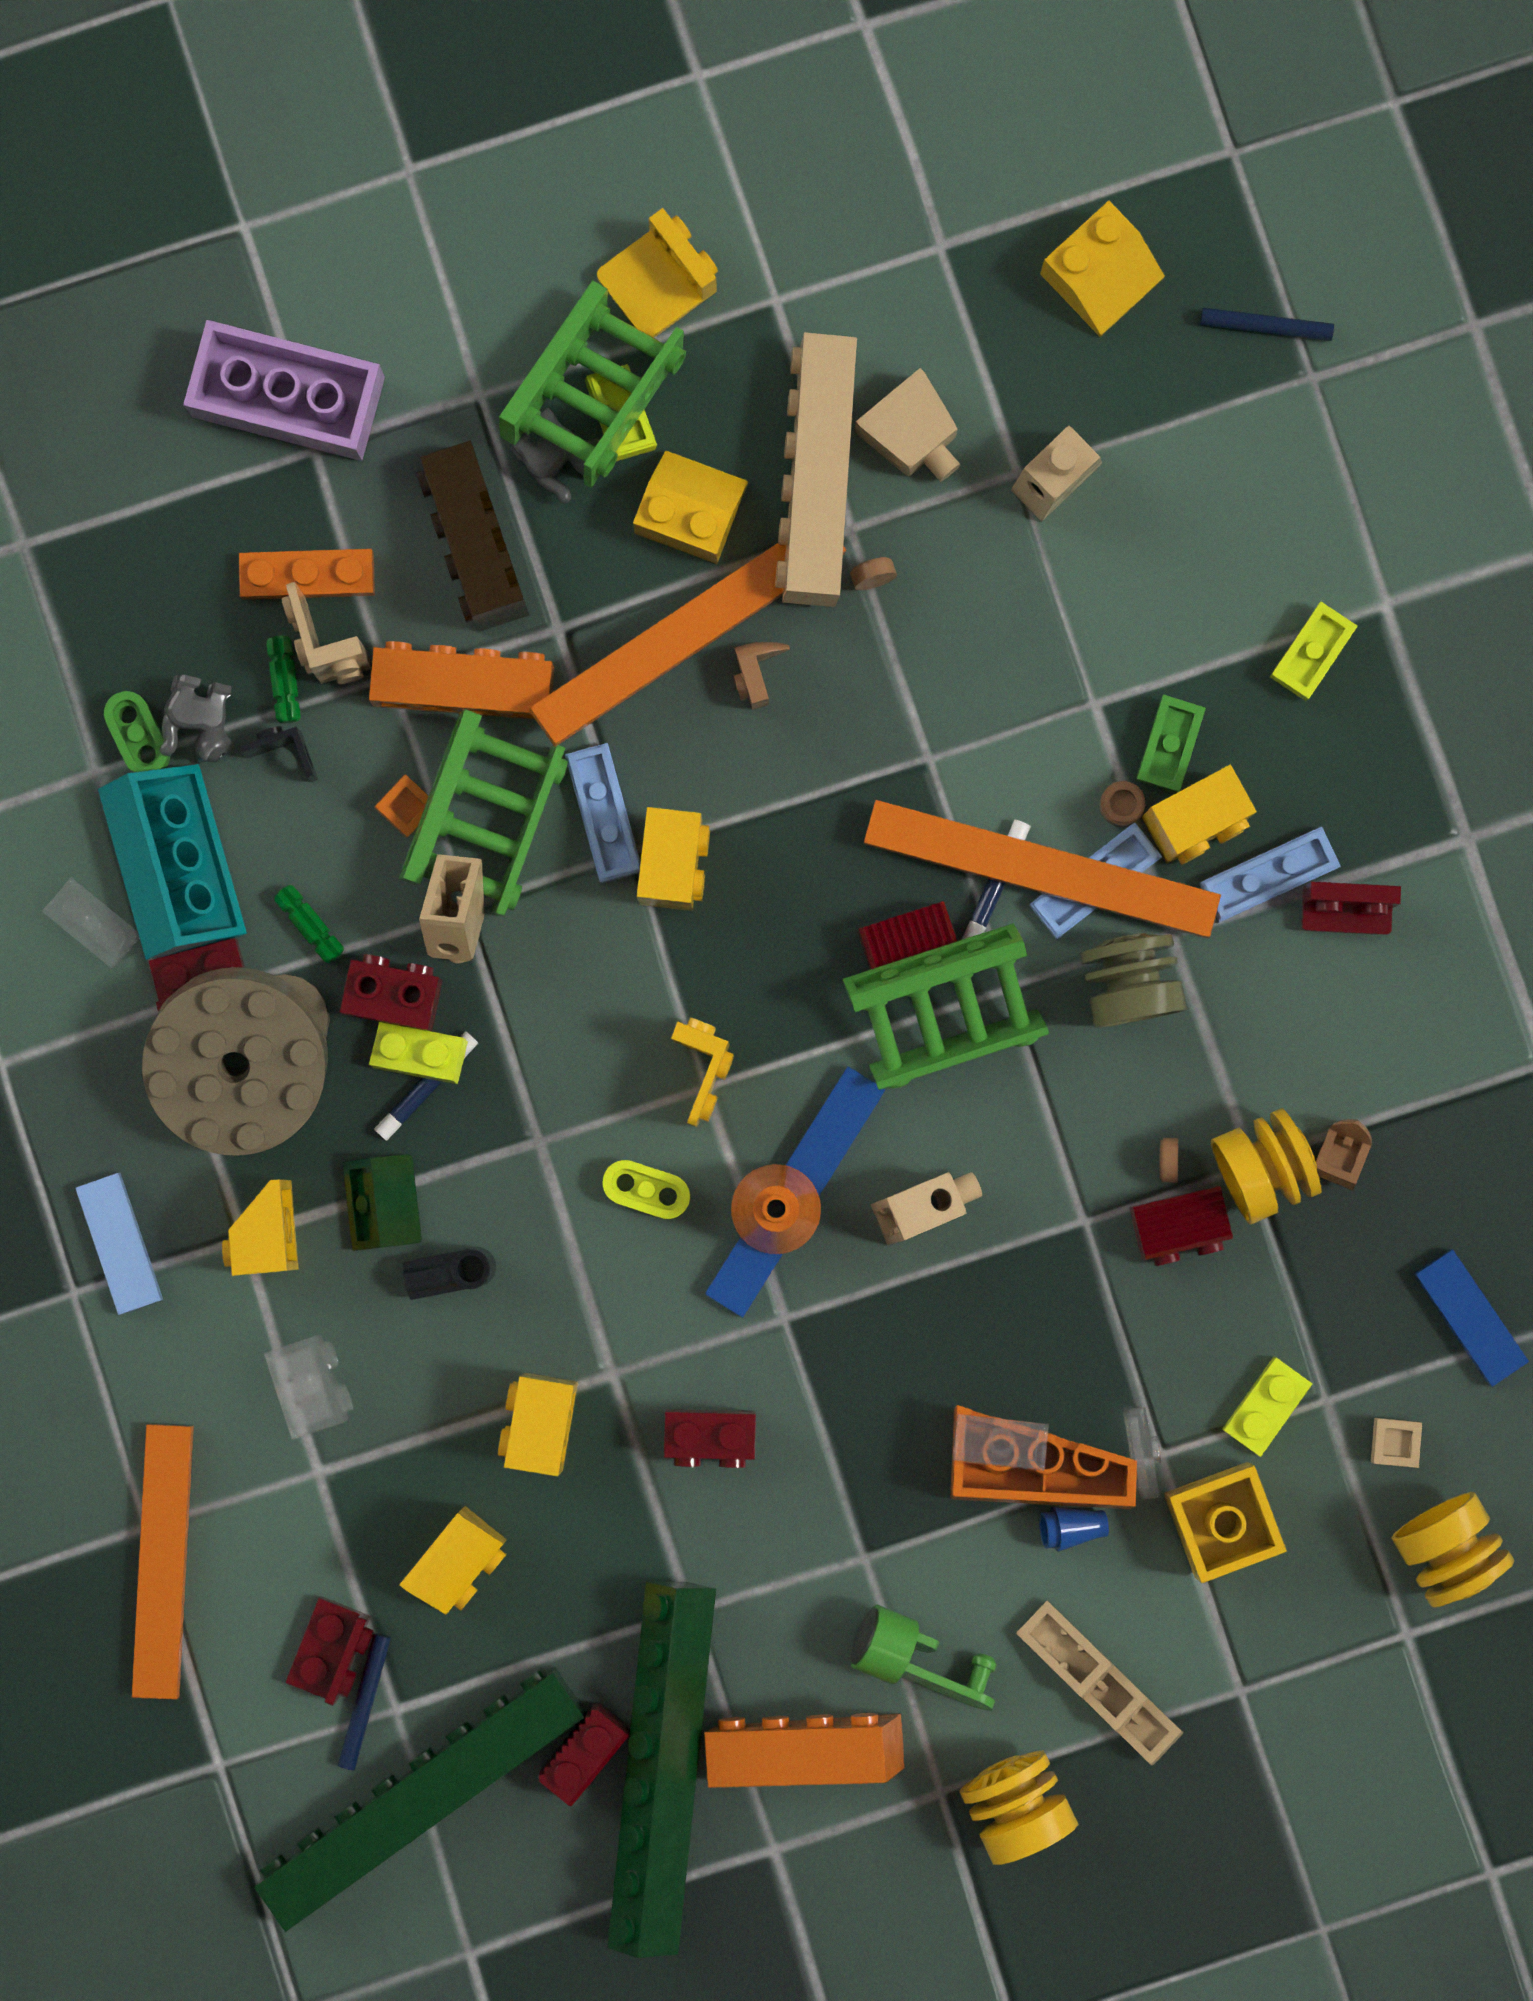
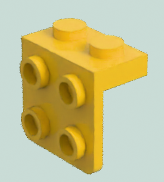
M661 208L649 217V232L613 257L597 271L598 281L608 289V294L633 327L653 338L657 337L717 292L715 274L718 272L715 263L704 250L699 253L696 252L688 241L692 236L684 222L677 215L670 218L664 208Z
M690 1017L687 1025L677 1022L671 1039L673 1042L712 1057L687 1124L697 1127L700 1119L709 1122L718 1099L716 1095L711 1094L716 1078L726 1079L735 1055L727 1051L730 1045L728 1041L714 1036L716 1030L714 1026Z

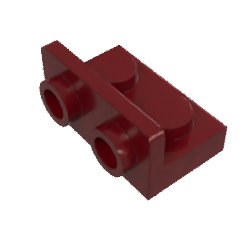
M1311 881L1303 886L1301 928L1304 931L1388 935L1392 931V910L1401 904V886Z
M233 938L149 960L159 1000L156 1002L157 1010H160L168 997L188 983L190 979L200 974L221 968H245L238 939Z
M320 1596L285 1683L325 1698L324 1703L332 1706L338 1701L339 1696L347 1698L357 1675V1672L350 1670L355 1655L358 1653L364 1656L374 1632L373 1629L367 1627L371 1615Z

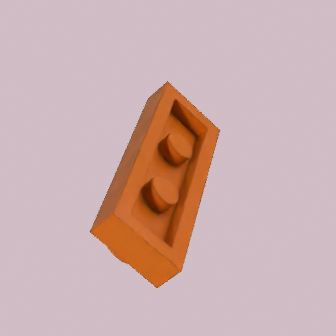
M372 549L239 553L240 597L242 600L282 599L289 596L286 584L292 582L298 585L305 598L375 596L374 552Z

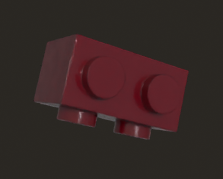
M364 954L362 962L350 961L340 1013L377 1022L433 1031L443 982L441 978L433 976L434 968L408 963L406 970L389 967L390 959Z
M666 1409L664 1458H674L673 1466L699 1467L701 1466V1459H719V1467L745 1468L746 1460H755L756 1411Z

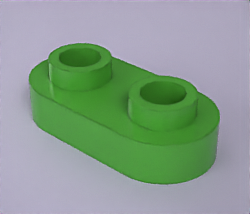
M122 691L113 695L105 705L104 719L127 767L134 773L167 768L170 756H164L160 752L164 739L148 703L140 695L130 691ZM129 708L135 709L137 713L136 719L131 723H124L122 720L123 712ZM146 748H153L156 753L154 760L150 763H144L141 760V754Z

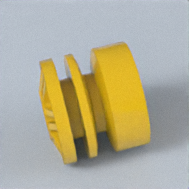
M1283 1108L1270 1113L1273 1131L1263 1117L1253 1120L1257 1139L1253 1143L1240 1127L1211 1139L1212 1151L1220 1173L1237 1208L1248 1224H1254L1278 1213L1275 1191L1280 1190L1291 1205L1301 1202L1298 1185L1308 1198L1322 1193L1316 1169L1317 1164L1310 1145L1302 1131L1295 1125Z
M1474 1492L1458 1495L1428 1509L1403 1525L1391 1538L1407 1565L1411 1566L1429 1562V1565L1418 1574L1415 1580L1422 1588L1432 1586L1427 1590L1425 1598L1433 1608L1463 1600L1479 1593L1503 1575L1514 1563V1559L1508 1550L1496 1551L1503 1542L1499 1534L1494 1533L1477 1538L1476 1534L1489 1523L1490 1517Z
M1044 1750L1001 1760L981 1771L978 1776L970 1780L959 1790L965 1804L977 1803L969 1810L973 1821L995 1819L979 1834L993 1865L1014 1862L1037 1853L1063 1839L1079 1825L1064 1794L1043 1797V1794L1058 1781L1054 1771L1041 1773L1050 1765Z

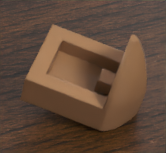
M752 642L734 647L740 669L739 674L733 675L740 701L749 699L752 710L769 705L768 693L758 662L790 650L789 645L778 642Z
M1344 1119L1330 1126L1316 1160V1169L1319 1177L1350 1190L1354 1189L1372 1145L1371 1134L1358 1119Z

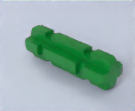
M274 636L268 638L266 643L268 656L272 658V662H269L273 698L277 700V703L274 704L275 717L279 723H293L300 720L301 714L299 703L295 701V697H298L295 665L293 660H290V656L293 655L292 641L288 636Z
M293 885L282 888L275 895L274 901L283 912L290 914L288 918L311 946H316L315 951L326 963L334 961L344 951L342 944L334 935L330 936L328 934L329 928L307 902H302L303 896Z

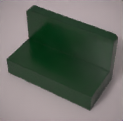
M406 1154L342 1162L352 1251L420 1243L422 1236L412 1156Z

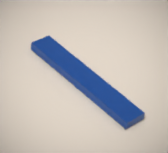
M848 1066L786 1166L795 1168L806 1175L815 1186L818 1195H820L882 1097L885 1089L878 1090L876 1083ZM772 1200L767 1206V1212L771 1217L779 1218L785 1212V1205L782 1201ZM740 1237L705 1294L743 1318L782 1254H768L758 1251L749 1246Z

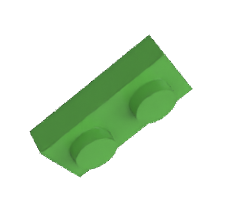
M1163 694L1135 781L1175 794L1180 792L1206 710L1205 707Z

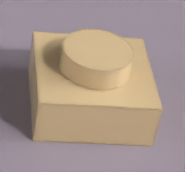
M1374 1418L1371 1463L1419 1468L1422 1422Z

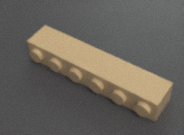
M804 332L800 347L792 348L790 374H798L797 390H789L787 416L795 417L794 432L786 433L784 459H792L791 475L783 476L781 501L789 502L788 518L780 519L778 544L786 545L785 561L777 562L775 587L783 588V603L835 607L840 597L857 337Z

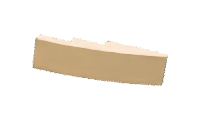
M1046 1601L1017 1631L1016 1634L1150 1765L1153 1766L1183 1734L1147 1696L1049 1601Z

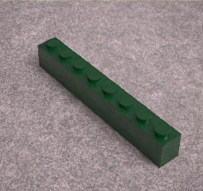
M646 1582L607 1946L609 1949L636 1958L678 1955L716 1597V1588L689 1582Z
M556 1667L548 1673L539 1668L519 1683L523 1691L508 1700L505 1694L498 1697L482 1710L486 1715L484 1719L474 1726L465 1721L445 1736L449 1742L445 1747L436 1753L429 1747L408 1763L412 1770L399 1780H397L394 1774L388 1776L371 1789L375 1796L361 1807L357 1801L352 1802L334 1816L338 1823L325 1833L319 1827L296 1843L301 1849L287 1860L280 1854L259 1870L263 1877L254 1888L283 1930L287 1932L585 1717L586 1710Z

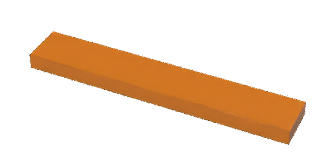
M146 1425L132 1682L133 1698L178 1699L180 1696L194 1426Z

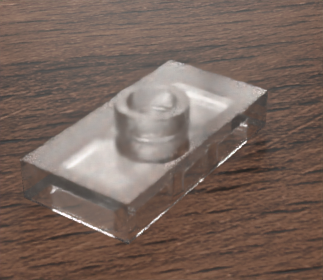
M1144 1406L1124 1407L1123 1415L1130 1459L1137 1460L1136 1495L1144 1500L1160 1497L1155 1464L1161 1463L1157 1436L1150 1437L1146 1408Z
M958 1414L952 1461L1044 1471L1049 1424Z

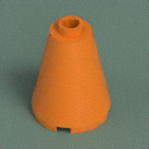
M772 1164L757 1168L742 1179L732 1198L731 1215L736 1231L749 1246L768 1254H784L800 1248L812 1237L819 1224L821 1203L815 1186L806 1175L790 1166ZM772 1200L782 1201L785 1205V1212L779 1218H773L767 1212V1206Z

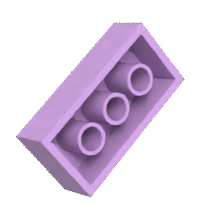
M206 320L183 406L192 418L362 461L385 376L380 364Z

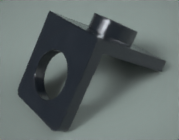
M282 726L272 727L256 734L258 740L240 746L242 754L246 758H251L295 742L307 778L311 782L318 780L303 734L297 727L283 731Z

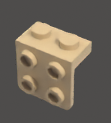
M295 582L286 584L289 596L283 597L282 603L289 624L292 623L295 632H300L301 639L294 640V645L300 664L305 666L307 674L314 673L321 684L336 679L338 684L351 683L364 677L363 672L371 670L372 666L368 652L358 636L320 647L305 596Z

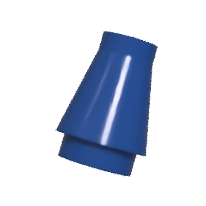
M1051 1507L1049 1512H1042L1039 1517V1528L1043 1546L1046 1549L1054 1548L1057 1552L1097 1538L1107 1537L1109 1533L1108 1518L1104 1510L1091 1511Z

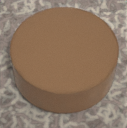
M887 557L865 561L854 567L850 573L856 590L873 589L887 584L897 577L893 561Z
M1127 781L1111 784L1103 792L1100 799L1102 816L1108 823L1117 827L1130 826L1142 816L1145 810L1143 792L1137 785Z
M1163 1138V1140H1160L1159 1180L1165 1183H1178V1138Z

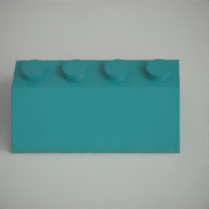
M199 764L127 773L98 788L146 960L176 954L247 934Z

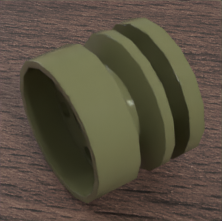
M1147 933L1127 935L1103 941L1096 947L1079 953L1081 964L1102 962L1103 970L1084 975L1085 982H1106L1107 986L1106 992L1089 999L1094 1028L1142 1021L1187 1010L1182 981L1160 980V971L1171 968L1178 963L1177 957L1156 959L1155 955L1156 951L1174 946L1172 935H1153Z

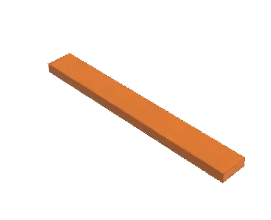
M775 544L531 706L530 713L554 747L783 595V588L775 587L776 568L778 561H785L786 545ZM843 546V555H844L845 552H846V549H845V547Z
M875 800L864 840V845L1206 939L1210 938L1221 894L879 800Z

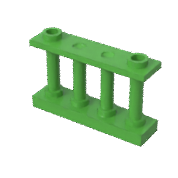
M593 280L499 416L500 437L511 444L516 445L523 433L529 435L533 432L585 461L584 485L590 488L593 487L600 475L606 477L611 472L618 457V454L615 452L668 373L676 374L686 357V351L683 349L684 331L676 327L665 344L611 315L610 308L607 307L608 289ZM593 330L596 332L603 330L654 358L644 376L641 378L587 348L588 343L586 341ZM579 363L631 392L621 410L617 412L565 383L563 375L570 364L576 366ZM547 398L550 400L557 398L609 427L596 447L543 418L540 408Z
M464 709L459 712L398 879L413 885H420L423 877L430 879L437 854L432 852L437 837L439 835L445 838L447 834L510 857L501 882L483 876L484 895L495 899L490 913L496 916H505L507 909L513 911L517 905L522 891V885L516 884L552 784H560L566 771L568 760L562 759L565 747L560 745L550 747L548 755L545 757L484 733L485 729L478 726L482 715ZM479 750L539 773L540 777L532 799L470 776L469 770L463 768L468 753H476ZM464 792L525 815L517 840L453 817L454 812L448 810L453 794L461 795Z
M1014 923L843 979L854 1011H868L882 1057V1060L869 1064L878 1090L899 1088L908 1084L911 1079L1012 1046H1028L1036 1042L1039 1037L1049 1034L1048 1027L1038 1009L1027 1012L1014 963L1017 959L1028 955L1024 941ZM995 968L1010 1018L984 1026L971 977L976 972ZM952 982L967 1032L942 1040L928 991L933 986ZM909 996L912 1000L925 1046L899 1054L885 1005L888 1001Z

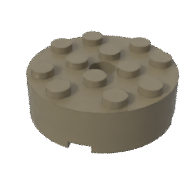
M231 967L212 970L190 979L188 983L168 997L161 1006L147 1035L143 1049V1083L148 1099L158 1117L175 1135L185 1142L216 1154H254L283 1143L293 1136L310 1118L318 1104L324 1086L328 1062L327 1041L324 1029L315 1010H312L309 1004L297 993V989L289 983L270 973L256 969ZM230 1052H237L244 1055L249 1063L244 1067L234 1069V1067L227 1064L224 1055Z

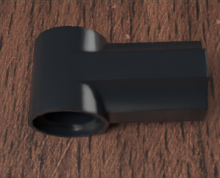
M471 1247L465 1250L404 1261L403 1276L405 1287L410 1300L466 1289H476L488 1284L493 1279L496 1272V1262L493 1255L481 1247ZM468 1256L478 1257L484 1265V1273L479 1280L469 1279L464 1274L463 1263Z

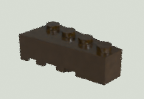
M471 440L421 456L420 459L424 470L416 472L424 498L433 496L438 512L430 514L438 539L445 537L447 539L451 553L444 555L452 581L457 579L461 581L465 595L458 597L466 623L474 620L480 632L529 616Z

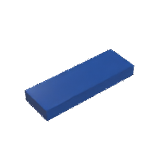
M1453 1249L1448 1250L1413 1274L1489 1386L1493 1387L1529 1362Z

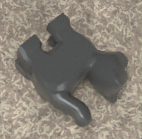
M546 408L541 413L543 418L575 435L573 431L563 426L557 420V415L549 408ZM523 433L516 445L511 444V452L519 461L525 464L528 473L538 484L548 492L555 494L560 503H568L571 500L570 489L555 477L569 461L573 468L584 476L585 461L542 437L538 441L532 442L530 434ZM595 438L589 440L583 439L595 447L599 442V440Z
M175 675L170 688L171 696L164 707L162 724L164 740L160 747L161 754L171 756L175 752L178 745L177 732L179 729L197 730L200 732L195 742V760L198 764L203 761L217 762L223 756L231 754L234 744L227 736L224 725L226 721V699L231 694L232 686L212 682L208 686L207 694L204 698L197 696L194 692L200 686L202 679L188 675Z

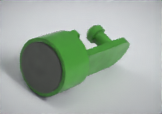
M878 1604L866 1614L857 1631L851 1650V1667L891 1685L897 1683L900 1678H904L982 1710L992 1711L995 1703L994 1699L983 1694L990 1673H994L997 1666L994 1658L981 1653L973 1656L971 1662L973 1669L966 1687L909 1663L914 1649L930 1653L937 1651L939 1645L938 1640L919 1633L918 1621Z

